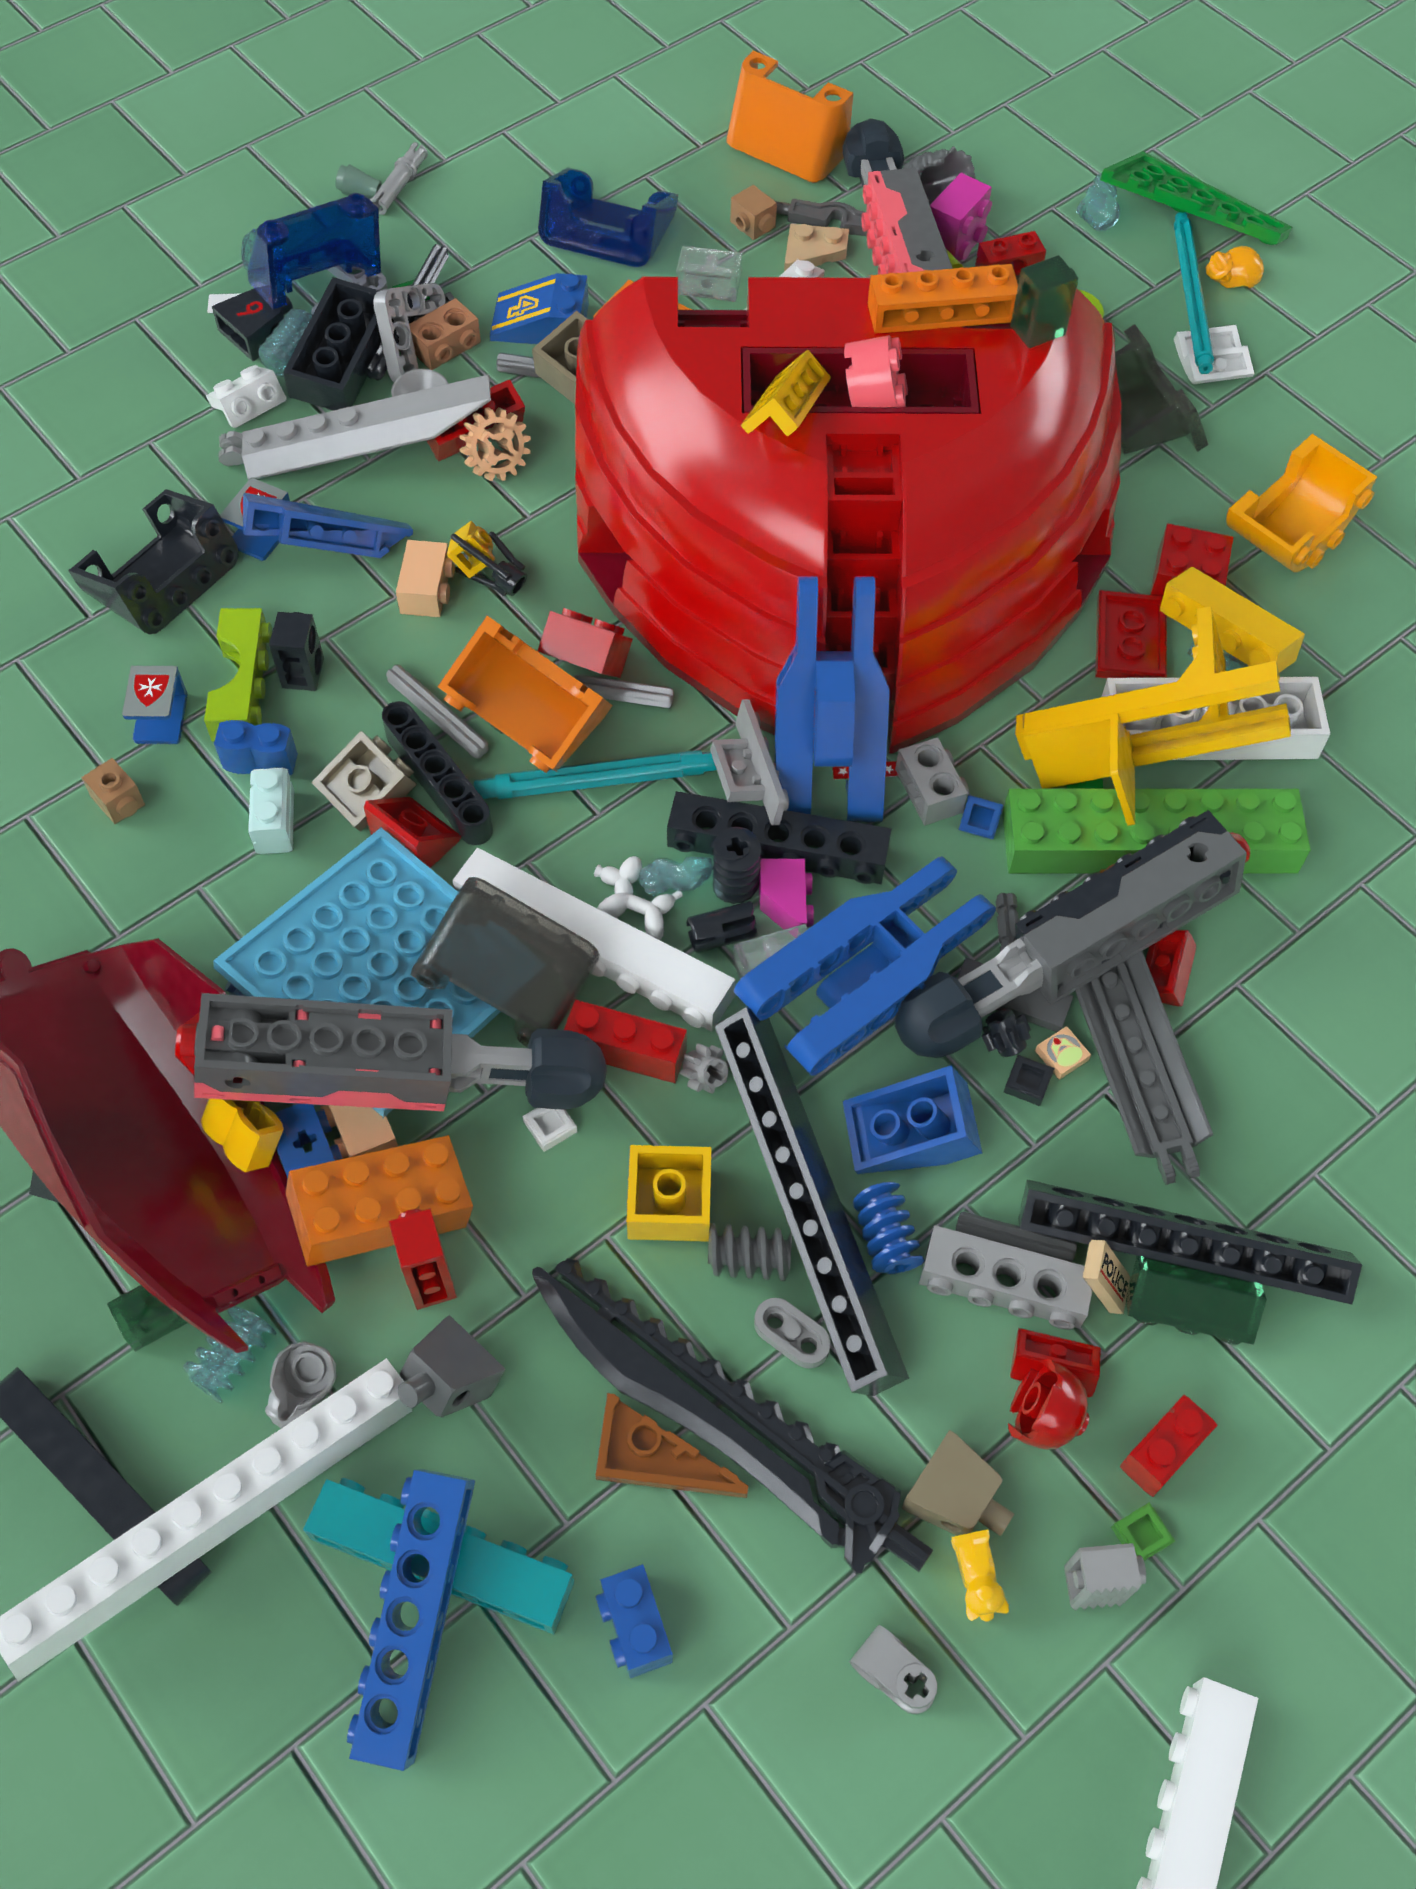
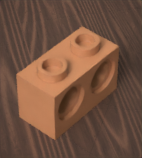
M456 298L409 324L416 357L430 370L448 362L481 342L478 318Z

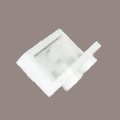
M257 365L250 366L240 372L241 377L232 382L231 380H225L216 384L213 387L214 391L206 395L211 407L222 410L230 426L237 428L286 401V396L273 370L258 367Z

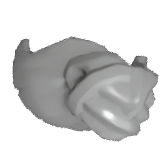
M299 1342L288 1345L277 1354L270 1377V1389L272 1392L269 1395L265 1412L273 1424L277 1425L280 1429L310 1410L313 1405L321 1401L332 1389L336 1380V1362L327 1349L313 1343Z

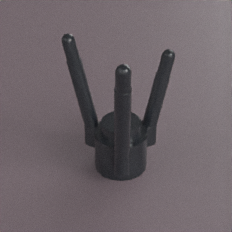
M491 531L489 536L509 563L501 561L499 564H496L467 541L454 533L451 534V539L493 570L492 578L495 581L479 574L472 576L471 580L490 587L503 596L507 593L514 596L523 587L528 576L523 571L526 566L514 557L494 532ZM458 566L455 567L456 573L467 577Z

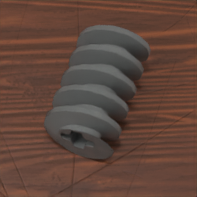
M710 1223L708 1264H711L714 1276L717 1277L721 1275L724 1266L727 1265L732 1278H736L741 1266H744L748 1279H753L757 1268H761L764 1280H769L773 1270L777 1269L780 1280L786 1281L790 1272L792 1232H790L788 1239L784 1240L781 1229L776 1228L771 1239H767L764 1227H759L755 1237L751 1238L748 1226L743 1225L738 1237H735L731 1224H727L722 1236H718L715 1223Z

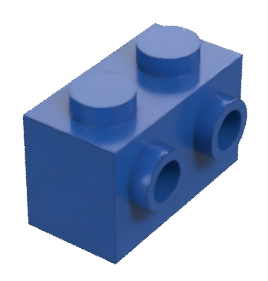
M642 1564L600 1579L603 1593L595 1597L603 1623L612 1620L617 1638L609 1640L617 1668L626 1665L631 1679L673 1663V1654L644 1565Z

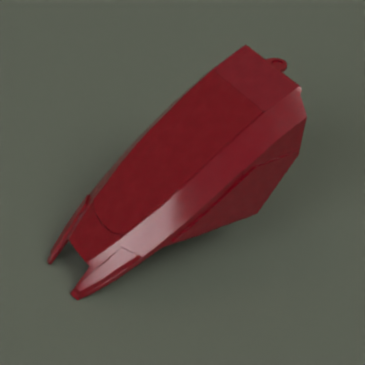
M158 938L126 943L96 952L84 950L32 967L27 955L22 951L14 948L2 950L0 952V1127L50 1192L97 1244L133 1279L172 1311L235 1353L248 1351V1345L218 1313L279 1285L285 1279L321 1313L330 1308L335 1302V1296L326 1262L308 1267L306 1265L285 1194L288 1178L279 1160L277 1150H275L268 1167L244 1172L237 1168L227 1158L223 1146L213 1141L204 1131L201 1125V1118L209 1099L194 1098V1076L175 1057L177 1028L200 1012L202 993L226 995V992Z

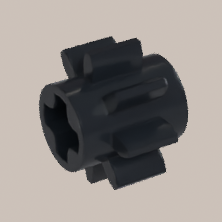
M1002 1009L987 1017V1026L983 1027L984 1034L981 1035L988 1052L997 1049L1000 1056L1010 1057L1022 1052L1027 1047L1025 1040L1031 1038L1029 1034L1031 1028L1024 1014L1015 1017L1011 1009Z

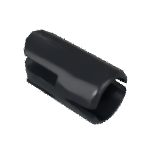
M747 901L688 917L686 924L691 927L688 935L694 951L700 953L757 938L758 932L755 915L753 914V902Z

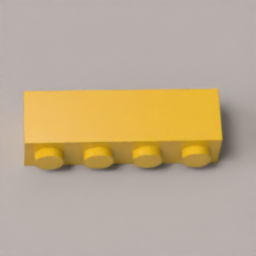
M1191 567L1166 584L1159 611L1192 630L1191 625L1197 624V609L1211 606L1222 649L1248 666L1276 661L1280 673L1296 661L1305 633L1198 569Z

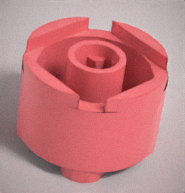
M888 335L846 343L844 349L845 358L851 357L852 365L849 366V369H845L852 407H906L905 396L908 395V386L905 373L899 374V360H902L899 337L891 338Z

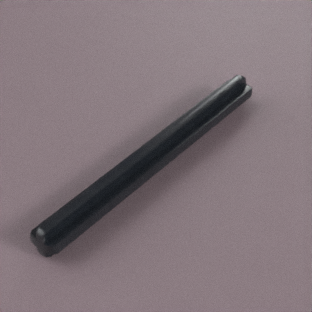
M435 244L432 247L411 286L435 283L449 257L447 253L448 248L445 245ZM408 294L407 301L409 307L412 309V299L411 296ZM416 316L408 317L409 324L414 321ZM394 329V339L395 342L399 344V336L397 331ZM381 341L365 368L367 377L377 381L383 378L387 370Z

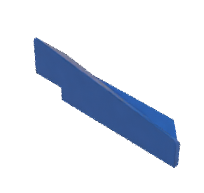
M250 493L243 494V534L247 536L279 535L278 540L280 544L381 558L390 552V547L405 536L410 537L413 535V529L404 522Z

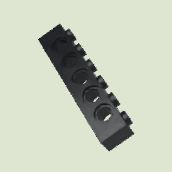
M675 792L667 824V847L675 848L681 852L694 851L714 856L713 850L716 836L722 830L729 827H742L754 833L760 841L761 859H805V871L818 873L828 878L842 877L853 879L862 884H882L891 828L788 810L783 812L780 825H771L765 806L742 802H728L719 798ZM702 827H710L711 829H702ZM779 839V840H782L783 842H775V841H772V840ZM808 846H817V847H819V848H816V849H815V848H810V847H808ZM844 852H853L855 855H848Z

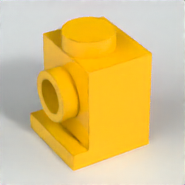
M470 521L454 533L492 561L495 560L492 554L494 544L489 534L483 528L476 526ZM450 539L447 556L469 579L486 567L485 564ZM462 551L469 557L468 560H467V558L461 553Z

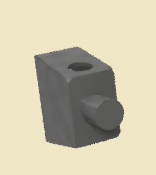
M449 1315L410 1352L399 1374L404 1382L398 1387V1396L401 1402L409 1408H413L422 1402L436 1416L444 1417L491 1397L506 1368Z

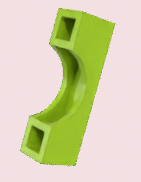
M220 608L216 636L223 657L235 661L240 667L230 682L208 692L204 722L211 741H215L218 726L221 722L240 720L251 723L254 726L262 723L259 699H264L265 681L262 676L263 671H267L269 668V655L266 650V644L270 643L272 635V625L270 622L265 621L262 608Z

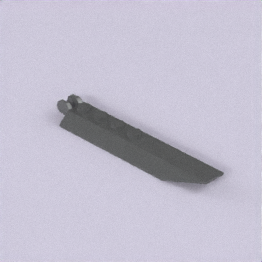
M1140 951L1081 988L1076 989L1075 992L1135 1156L1156 1158L1165 1185L1176 1183V1173L1173 1165H1171L1168 1154L1181 1152L1184 1169L1189 1178L1199 1177L1200 1169L1192 1148L1213 1136V1132L1143 952Z

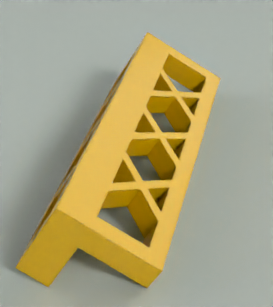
M808 349L776 375L741 424L747 434L769 416L787 437L799 428L831 378Z

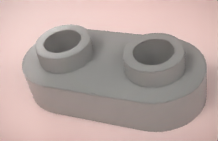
M769 1298L757 1307L754 1326L757 1334L764 1341L800 1367L815 1368L825 1362L829 1355L831 1342L827 1331L822 1326L781 1298ZM771 1318H778L783 1325L780 1328L774 1329L768 1325L767 1321ZM810 1342L815 1345L816 1351L810 1354L805 1353L801 1349V1345Z

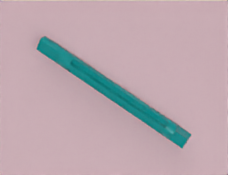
M701 750L562 766L557 772L550 768L548 773L538 769L496 774L494 778L474 780V787L483 799L493 797L506 799L703 775L706 771L717 769L711 751L701 752Z

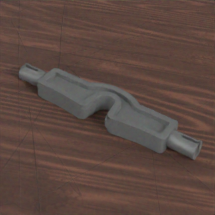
M792 199L791 204L775 201L777 203L776 214L788 216V222L828 227L831 220L838 219L841 221L840 228L849 229L850 235L867 236V232L862 230L861 216L865 211H859L848 204L841 202L816 203L800 199Z

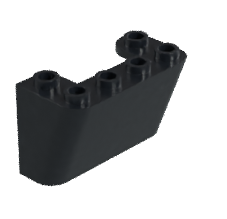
M167 489L142 509L158 536L117 571L111 574L95 550H92L68 570L77 585L85 593L147 634H156L166 627L230 571L238 559L237 545L214 504ZM167 504L170 508V516L166 521L160 522L157 517L158 509L161 505ZM90 565H95L98 569V576L85 570Z

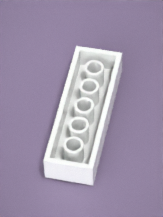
M1280 677V692L1228 702L1229 715L1287 704L1290 716L1291 737L1173 760L1318 759L1330 736L1318 677ZM1107 678L1101 697L1177 682L1179 678ZM1210 706L1123 723V726H1126V729L1132 735L1197 722Z

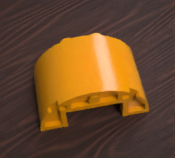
M1311 434L1292 451L1284 475L1260 496L1251 490L1244 494L1228 509L1226 523L1230 529L1292 572H1299L1307 567L1313 569L1322 560L1328 548L1334 550L1341 543L1345 536L1344 529L1358 510L1364 509L1370 503L1375 494L1371 489L1377 476L1314 434Z

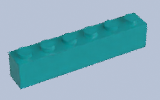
M341 1478L339 1484L326 1479L303 1531L313 1541L391 1571L395 1552L390 1550L391 1537L396 1524H402L405 1505L401 1504L400 1499L388 1494L381 1493L379 1499L364 1494L366 1489L364 1486L346 1478ZM425 1509L421 1517V1524L427 1532L433 1534L438 1529L440 1517L439 1514ZM466 1525L451 1595L554 1635L574 1585L572 1573L567 1572L568 1565L548 1556H544L542 1562L525 1556L527 1550L510 1541L503 1540L501 1546L485 1540L486 1534ZM417 1554L411 1562V1571L417 1579L424 1580L429 1573V1562L423 1555Z

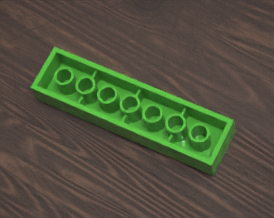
M1008 789L1002 812L1008 874H1093L1116 863L1122 856L1128 853L1134 854L1143 849L1154 837L1158 835L1165 836L1177 829L1186 818L1190 816L1197 817L1207 810L1213 814L1228 832L1240 834L1248 843L1251 854L1250 859L1245 863L1243 874L1299 873L1311 849L1299 789H1135V825L1127 826L1115 789Z

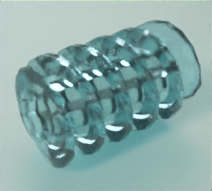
M291 309L287 312L285 318L279 322V325L274 328L272 334L266 338V341L259 348L258 353L261 362L267 369L273 370L275 375L284 377L283 371L312 317V314L305 310Z
M237 1306L228 1309V1314L233 1322L224 1321L248 1345V1351L235 1353L207 1336L205 1339L211 1350L198 1347L194 1351L200 1364L187 1361L183 1365L185 1372L189 1376L188 1379L202 1392L220 1404L223 1400L217 1389L219 1387L231 1391L234 1389L228 1375L230 1373L242 1377L245 1375L243 1368L239 1364L240 1360L253 1363L256 1361L255 1356L250 1350L251 1346L263 1349L267 1347L261 1336L262 1332L273 1335L277 1334L267 1322L255 1313Z

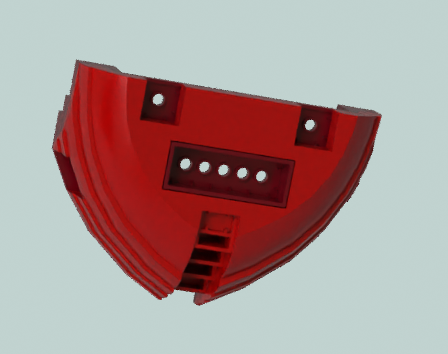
M641 277L604 305L593 320H585L580 332L577 349L575 396V481L578 562L613 614L667 670L736 716L739 712L741 700L750 699L754 712L759 714L760 729L775 736L776 679L796 644L798 576L818 577L816 651H851L854 578L874 577L873 652L890 689L888 715L889 754H894L899 749L909 747L956 725L1033 670L1080 615L1109 564L1115 525L1114 512L1121 483L1119 466L1122 410L1115 360V334L1112 323H1105L1094 305L1078 289L1064 279H1028L1022 311H1017L1015 322L875 334L868 307L870 278L748 277L747 310H678V277ZM888 335L891 338L899 337L902 350V360H899V374L905 373L908 386V395L905 396L906 407H852L845 370L849 369V366L852 365L851 357L845 358V344ZM808 349L831 378L799 428L787 437L769 416L747 434L741 424L776 375Z

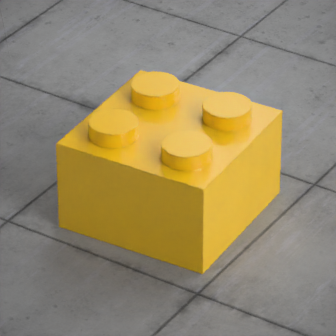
M630 1145L626 1220L628 1239L709 1242L711 1147Z

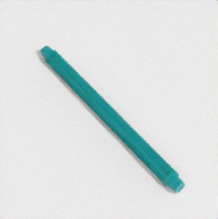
M1179 212L1175 215L1173 225L1195 364L1201 374H1209L1213 370L1214 355L1192 223L1186 212Z

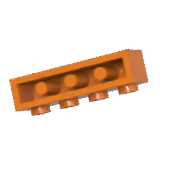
M1012 264L871 275L868 307L875 334L1010 323L1016 320L1021 293Z

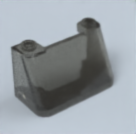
M469 877L456 894L416 960L410 975L416 978L420 985L430 990L444 989L449 982H452L515 1019L514 1031L517 1034V1039L528 1048L531 1034L538 1028L559 1030L571 1011L575 999L578 1000L599 961L600 954L592 943L489 882L478 877Z

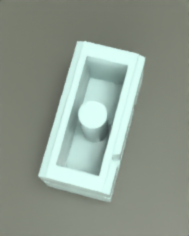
M254 769L251 771L248 833L253 842L255 852L258 854H273L293 851L294 788L290 781L288 769Z

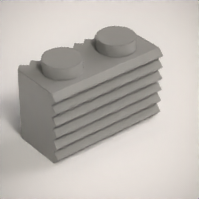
M1133 1543L1079 1548L1064 1565L1070 1605L1075 1611L1079 1607L1085 1610L1088 1606L1094 1609L1097 1605L1103 1608L1106 1604L1109 1607H1112L1114 1604L1120 1607L1139 1590L1142 1584L1146 1583L1145 1563L1141 1555L1136 1556Z

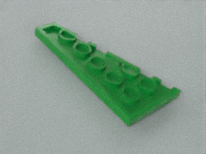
M1144 151L1104 168L1100 181L1171 206L1175 211L1196 215L1258 238L1261 242L1268 245H1277L1286 240L1293 228Z

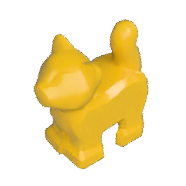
M989 1529L952 1537V1548L956 1552L963 1584L967 1589L965 1601L968 1619L973 1621L980 1617L981 1620L988 1622L994 1618L995 1612L1007 1614L1009 1612V1604L1005 1598L1004 1590L997 1583L989 1545Z

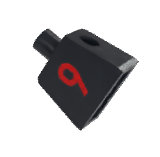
M254 288L213 305L212 310L218 331L251 361H255L286 336L288 331L284 315L293 310V305L284 293L271 300L259 289Z

